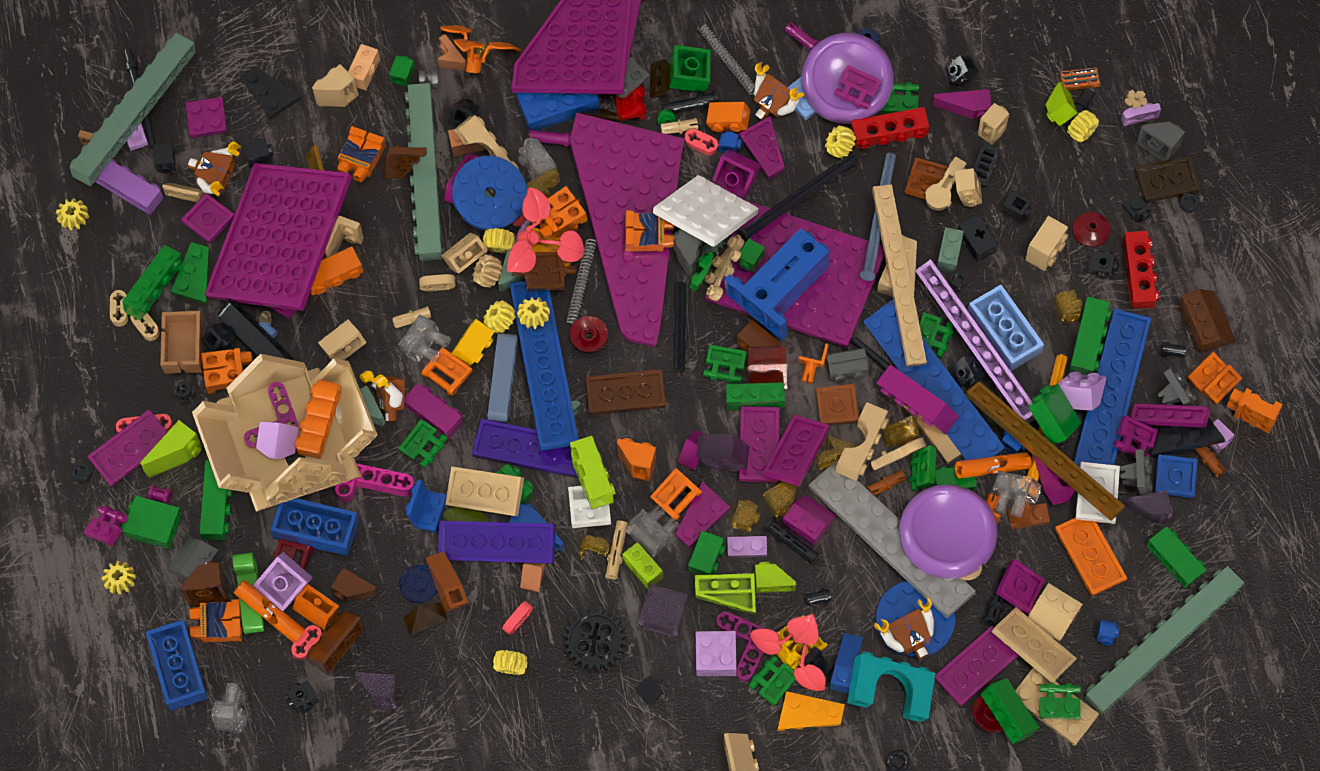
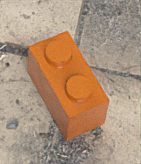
M745 102L709 103L706 123L714 132H740V130H747L750 109Z
M307 584L296 596L293 609L325 631L336 617L339 605Z

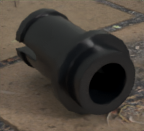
M1169 342L1162 344L1161 355L1185 358L1186 346L1169 344Z
M822 588V591L805 594L808 607L823 602L827 604L828 601H831L829 589L825 590Z

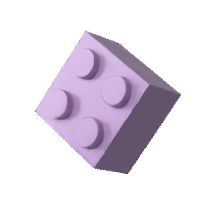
M283 552L277 556L253 586L284 611L313 577Z
M736 631L696 632V676H736Z

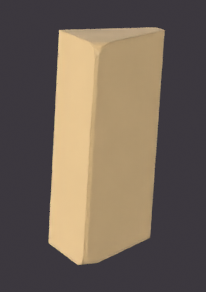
M166 183L162 186L165 195L188 201L198 202L204 195L203 190L174 183Z

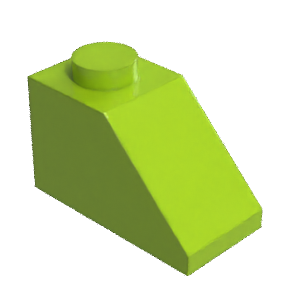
M1061 82L1057 83L1046 103L1048 110L1046 114L1052 122L1055 121L1061 126L1078 113L1071 93Z
M760 562L759 565H755L756 593L796 591V581L776 564Z

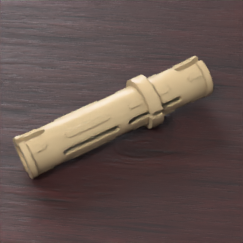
M616 521L611 551L607 556L608 566L605 577L608 579H617L619 565L623 560L621 555L628 523L625 521Z

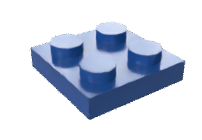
M1159 454L1157 458L1155 493L1194 498L1198 459Z

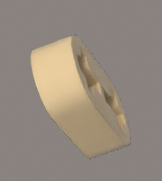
M450 274L423 276L419 279L420 290L437 291L453 289L455 287V276Z
M116 290L110 296V319L118 327L124 326L128 322V314L124 312L122 303L127 295L122 290ZM119 296L122 297V300L120 301V306H118V303L116 301ZM118 311H120L122 315L120 320L116 319V317H118Z
M148 313L144 315L143 323L130 316L133 325L146 340L154 341L159 337L160 331L158 326ZM147 326L153 330V334L148 333Z

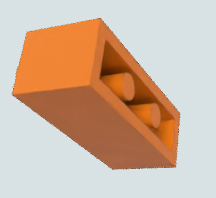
M352 246L321 261L310 291L312 296L322 294L326 289L333 286L337 287L350 278H357L363 273L362 264Z

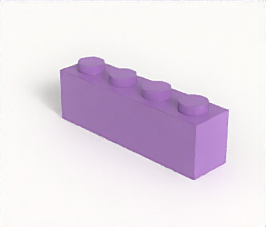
M114 159L111 160L95 181L149 215L152 214L163 199L159 186L154 183L149 184L141 175L131 173L128 167L116 164Z

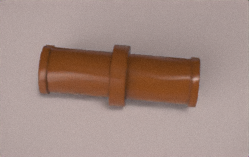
M1207 446L1195 449L1203 459V464L1208 465L1216 477L1221 476L1226 471V468L1216 458L1217 455L1211 452Z
M899 470L888 477H881L880 481L867 486V490H870L872 495L876 496L886 490H892V487L905 482L907 479L903 477L905 476L904 472Z

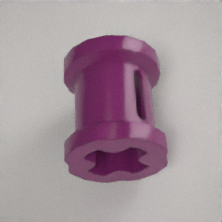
M152 484L148 493V499L169 505L173 490L171 488L163 489L157 487L156 484Z

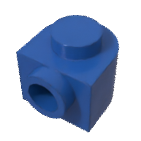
M727 131L721 134L717 149L723 154L729 149L737 153V150H741L742 139L739 138L738 134Z
M1100 619L1096 641L1101 642L1102 645L1111 646L1113 645L1114 638H1118L1119 627L1116 626V622Z

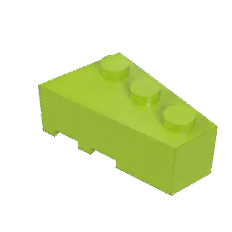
M593 436L570 442L572 464L591 510L614 503L613 495L616 494L612 483L609 484V475L607 469L603 467L602 458L597 450Z
M754 574L695 575L697 599L756 615Z

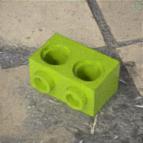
M638 542L622 554L623 562L647 589H650L663 578L662 569Z

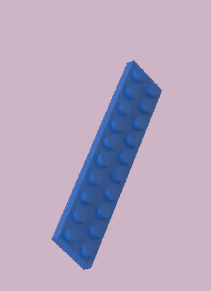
M525 281L510 283L540 450L570 446V442L578 440L550 290L526 291ZM531 297L534 300L540 297L542 302L546 301L550 309L548 322H544L543 327L538 325L536 330L533 326L527 329L526 324L522 325L517 315L519 304H523L524 299L530 301Z
M894 299L863 321L900 372L945 402L959 415V418L947 432V436L965 460L990 458L1006 450L923 337L926 365L906 366Z
M1114 308L1097 372L1100 376H1106V382L1100 405L1093 411L1087 410L1074 463L1079 467L1081 462L1114 465L1118 448L1114 447L1113 444L1116 439H1121L1117 432L1121 417L1127 416L1151 322L1149 317Z

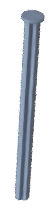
M888 152L886 154L880 186L891 184L896 158L894 153ZM876 208L864 270L860 273V277L866 281L875 279L874 268L881 236Z

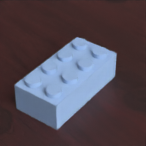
M1002 285L969 303V313L1011 371L1042 353L1043 342Z

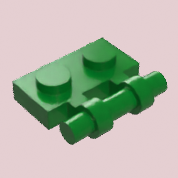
M894 81L891 96L881 110V114L918 108V95H911V91L918 92L919 84H912V82L899 84ZM905 91V95H895L894 92Z
M923 312L919 324L921 336L931 349L937 350L936 356L941 359L944 353L947 352V343L953 335L952 329L954 325L948 321L945 327L941 326L942 318ZM937 333L942 334L940 342L935 340Z
M709 345L706 365L713 367L712 370L704 369L703 376L715 381L717 379L725 380L731 384L733 382L741 383L742 376L735 375L736 370L744 371L747 351ZM721 367L730 370L729 373L719 372L718 369Z
M421 419L398 450L413 461L418 456L422 457L423 459L419 465L425 469L428 464L434 461L436 453L444 448V443L448 438L444 434H441L438 439L434 437L437 429ZM430 442L433 446L426 452L424 448Z
M930 445L919 449L918 453H912V460H910L912 472L909 477L911 491L916 492L918 488H925L935 484L936 447Z
M774 655L763 663V668L758 674L755 673L753 675L752 681L748 685L752 690H755L758 685L763 687L759 691V695L773 706L778 703L796 681L794 670L783 663L779 668L775 666L779 660ZM769 672H772L774 675L767 682L764 678Z
M1052 682L1040 684L1039 691L1047 692V698L1040 697L1039 699L1040 719L1080 720V698H1072V693H1080V685H1072V683L1054 685ZM1054 693H1065V698H1054Z

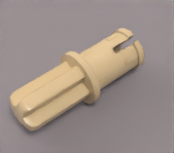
M678 119L677 122L661 124V133L682 134V132L690 129L698 130V125L690 126V124L698 123L697 119L683 121Z
M425 307L416 311L409 310V313L393 317L392 320L395 328L411 323L414 325L415 322L431 318L429 308Z

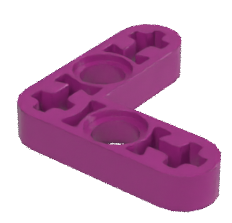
M273 382L268 388V393L278 420L272 423L287 425L290 422L291 425L295 424L294 426L298 427V421L285 386L281 382ZM275 387H277L278 390H281V400L279 401L276 393H272L274 392ZM281 404H286L289 410L287 413L282 414L278 411V407ZM259 427L245 433L244 441L247 447L256 448L257 439L256 443L248 440L250 435L258 437Z
M721 612L716 619L718 629L721 631H736L737 638L748 642L736 668L737 678L742 682H748L755 674L764 654L751 640L750 633L752 629L765 628L729 612ZM725 618H728V622L733 625L734 621H737L734 630H731L732 625L726 623L725 626H723L721 619L724 620ZM740 625H746L749 631L746 634H740L737 629ZM750 650H756L759 656L752 660L747 654ZM747 663H749L748 673L750 674L742 676L740 670H744Z

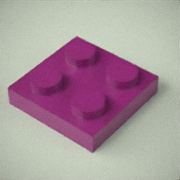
M223 97L186 102L190 138L227 133Z
M206 193L181 220L182 223L211 244L233 220L234 214Z
M1013 559L1005 571L996 594L1025 614H1028L1035 604L1045 579L1016 559Z

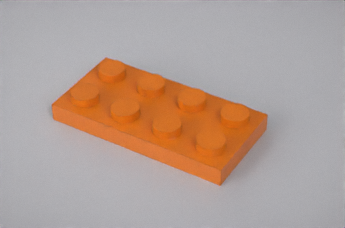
M1074 518L1055 527L1058 537L1091 597L1127 580L1123 569L1095 521L1077 520Z

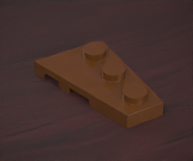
M389 147L384 168V179H403L412 170V165L418 164L420 157L427 155V147Z

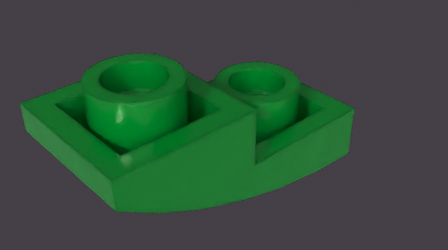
M711 251L707 256L703 254L697 261V272L691 277L690 281L692 282L689 286L694 293L703 283L709 271L714 255Z

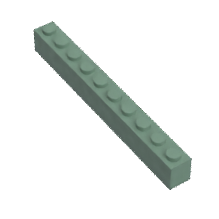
M177 33L167 40L163 50L157 53L155 60L146 67L144 74L137 78L133 88L124 95L122 102L115 106L113 113L104 120L102 127L93 134L91 141L83 146L80 155L72 160L70 164L72 177L89 186L93 185L194 56L196 50L193 41Z
M430 83L408 85V92H405V101L409 103V108L406 109L407 120L410 119V125H407L408 136H411V142H408V147H427V155L420 157L418 164L412 165L413 175L410 176L411 187H414L415 191L411 192L412 204L415 203L416 209H412L413 221L417 223V226L413 227L414 238L418 239V243L414 244L415 255H419L420 261L442 260L432 91Z
M1228 566L1224 570L1221 568L1217 570L1212 576L1214 579L1209 583L1205 581L1198 588L1199 592L1196 595L1191 594L1184 601L1186 604L1182 608L1178 606L1170 614L1172 617L1168 621L1162 620L1156 626L1158 630L1153 634L1149 632L1142 639L1144 642L1139 647L1137 645L1132 647L1128 652L1130 655L1126 659L1120 658L1114 664L1116 668L1111 672L1107 670L1100 677L1101 681L1097 685L1093 683L1087 688L1084 700L1100 716L1107 712L1242 589L1244 582Z

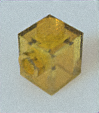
M1075 290L1056 294L1054 302L1061 322L1077 320L1083 310V304L1081 299L1077 298Z
M739 500L732 521V528L751 533L754 523L758 524L760 518L758 505H755L750 500Z

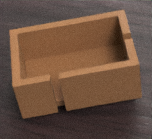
M200 311L162 312L161 368L164 374L181 373L182 370L185 373L202 372L201 353H203V341L201 339L203 338L204 319Z

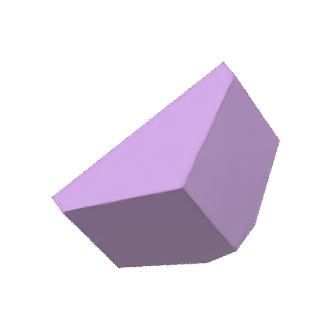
M260 422L256 448L272 459L280 460L295 454V440L299 427L282 423Z

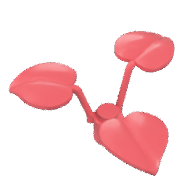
M528 188L523 201V214L527 220L536 222L530 227H526V231L518 233L517 242L513 245L508 258L507 271L521 273L531 271L536 263V254L531 248L536 243L560 245L557 254L563 261L574 262L581 259L584 255V246L581 237L575 231H566L561 235L560 241L539 239L538 234L532 230L540 223V219L548 218L550 203L541 191L535 188Z
M813 614L791 619L787 626L790 634L782 640H779L778 633L771 629H756L750 633V638L757 648L770 655L779 653L781 650L780 644L785 643L792 636L795 642L799 644L804 643L800 661L801 668L794 670V676L800 685L809 690L823 691L826 689V678L821 669L814 665H804L807 646L815 644L819 637L817 623Z

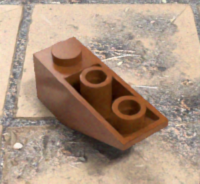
M445 552L426 557L445 613L464 607L468 600L462 584Z

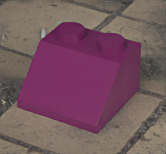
M729 149L722 154L711 182L745 200L757 180L762 165Z
M803 495L783 517V526H788L791 532L815 547L837 515L807 495Z

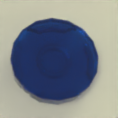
M418 564L411 568L409 567L401 575L399 583L401 593L412 603H426L433 599L438 592L430 569L426 565Z

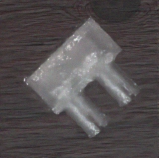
M538 138L526 139L524 146L518 149L519 157L517 158L523 167L526 166L529 170L527 173L531 180H536L538 185L558 174L557 166Z
M419 314L398 345L404 355L417 362L422 357H425L435 363L440 357V352L430 348L431 344L434 341L446 348L448 345L445 342L449 344L451 337L439 332L434 321Z
M999 471L993 486V490L998 494L993 511L1005 514L1009 499H1014L1010 515L1022 518L1026 502L1036 504L1042 485L1032 477Z
M656 505L649 513L644 509L641 510L630 521L626 532L653 557L667 546L672 536L671 533L679 527L677 521L674 524L672 523L675 521L674 518H670L663 526L657 522L665 514L663 508L658 511L659 505Z
M227 683L225 700L214 701L212 722L217 730L241 732L242 726L245 727L246 714H244L240 706L242 690L238 689V684Z

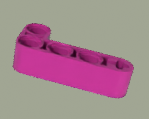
M357 464L361 477L335 486L338 499L343 503H348L353 500L357 487L408 497L411 496L412 487L415 483L413 478L405 473ZM366 475H373L371 480H364ZM385 479H392L391 483L383 484ZM343 489H349L347 494L340 493Z

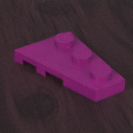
M770 116L739 133V138L742 139L743 144L755 161L762 165L761 169L768 179L784 171L785 167Z
M703 481L699 487L702 493L699 496L696 495L692 500L675 533V536L689 549L698 541L702 531L707 532L730 510V506Z

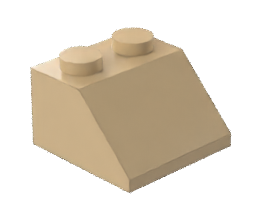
M1048 583L1028 618L1060 643L1080 612L1082 603Z
M725 733L724 747L729 770L759 771L757 759L752 757V752L755 751L753 740L748 739V734Z

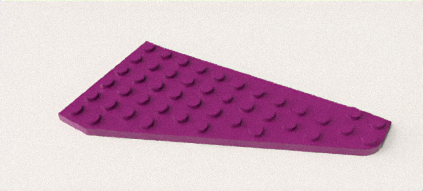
M560 0L514 64L512 92L624 94L625 76L642 0Z
M576 113L569 142L620 333L630 342L656 347L661 325L670 247H664L663 252L657 250L625 251L626 210L634 211V213H653V209L657 204L677 191L680 160L685 139ZM664 230V234L672 235V230Z

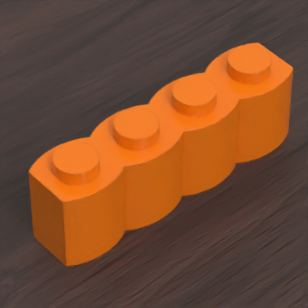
M318 379L316 384L312 385V398L310 402H307L305 408L307 415L300 424L302 432L300 437L297 436L295 440V448H297L299 455L322 458L336 407L341 396L342 388L339 383Z

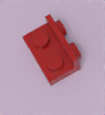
M642 85L623 99L615 94L617 114L620 115L619 121L622 122L635 117L641 120L646 119L645 90Z

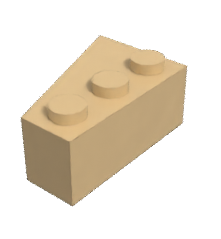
M902 236L914 295L917 241ZM886 264L878 283L877 292L893 297Z

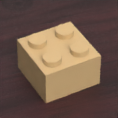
M1048 216L1029 244L1025 260L1043 271L1048 266L1052 267L1057 259L1058 251L1062 252L1066 245L1068 227Z

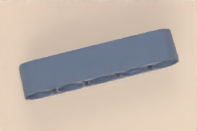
M498 333L488 408V420L508 422L518 343L517 334Z

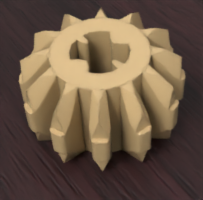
M485 254L483 257L481 256L474 268V282L488 288L495 286L496 281H499V276L501 275V261L491 255Z

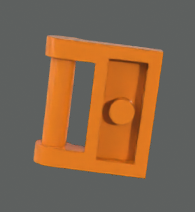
M442 347L423 369L421 375L425 378H430L452 397L473 371L472 368ZM436 367L454 380V382L449 384L434 373L433 369Z
M675 468L650 497L677 521L680 517L679 514L696 495L699 496L702 493V490ZM688 486L691 491L672 509L670 505Z

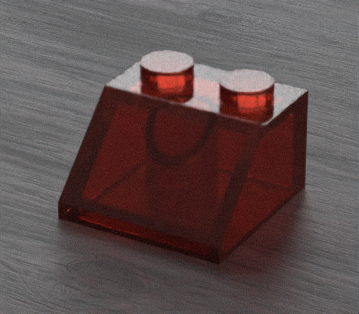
M786 346L748 348L749 384L784 383V390H787Z

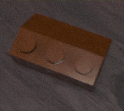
M1198 289L1181 295L1178 304L1200 354L1236 342L1215 291Z
M207 561L203 565H198L181 586V591L190 608L200 607V603L229 602L228 581L219 562Z
M343 611L341 615L338 614L333 619V625L329 630L326 629L321 634V640L317 645L314 644L307 653L309 662L326 675H329L365 630L361 618L347 611Z

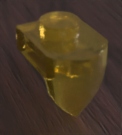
M585 535L581 542L579 556L582 559L588 549L607 556L610 550L609 543L602 537L597 536L595 538L591 535Z

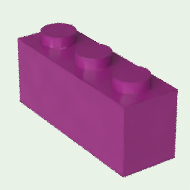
M417 383L404 398L405 408L436 428L437 432L444 434L448 440L463 424L461 412L454 407L451 409L446 405L447 402L442 397H435L432 391L425 385L422 387Z

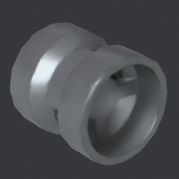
M438 69L431 70L430 72L419 70V84L430 83L431 87L439 88Z

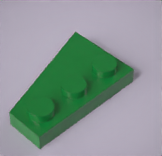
M193 242L190 243L172 287V295L207 305L208 299L204 294L208 287L209 247Z

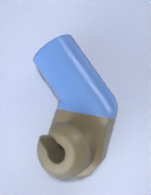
M263 311L259 316V324L275 338L278 331L271 326V313Z

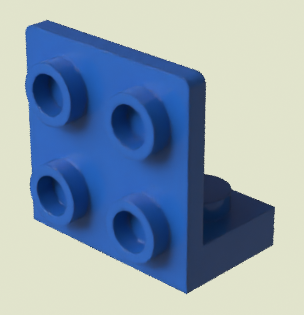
M418 479L416 485L412 487V498L406 506V515L416 529L437 533L439 521H441L446 506L447 495L428 491L423 481Z

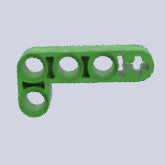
M253 552L233 555V566L237 575L238 585L245 579L253 586L259 579L257 563ZM239 598L244 634L265 631L264 618Z

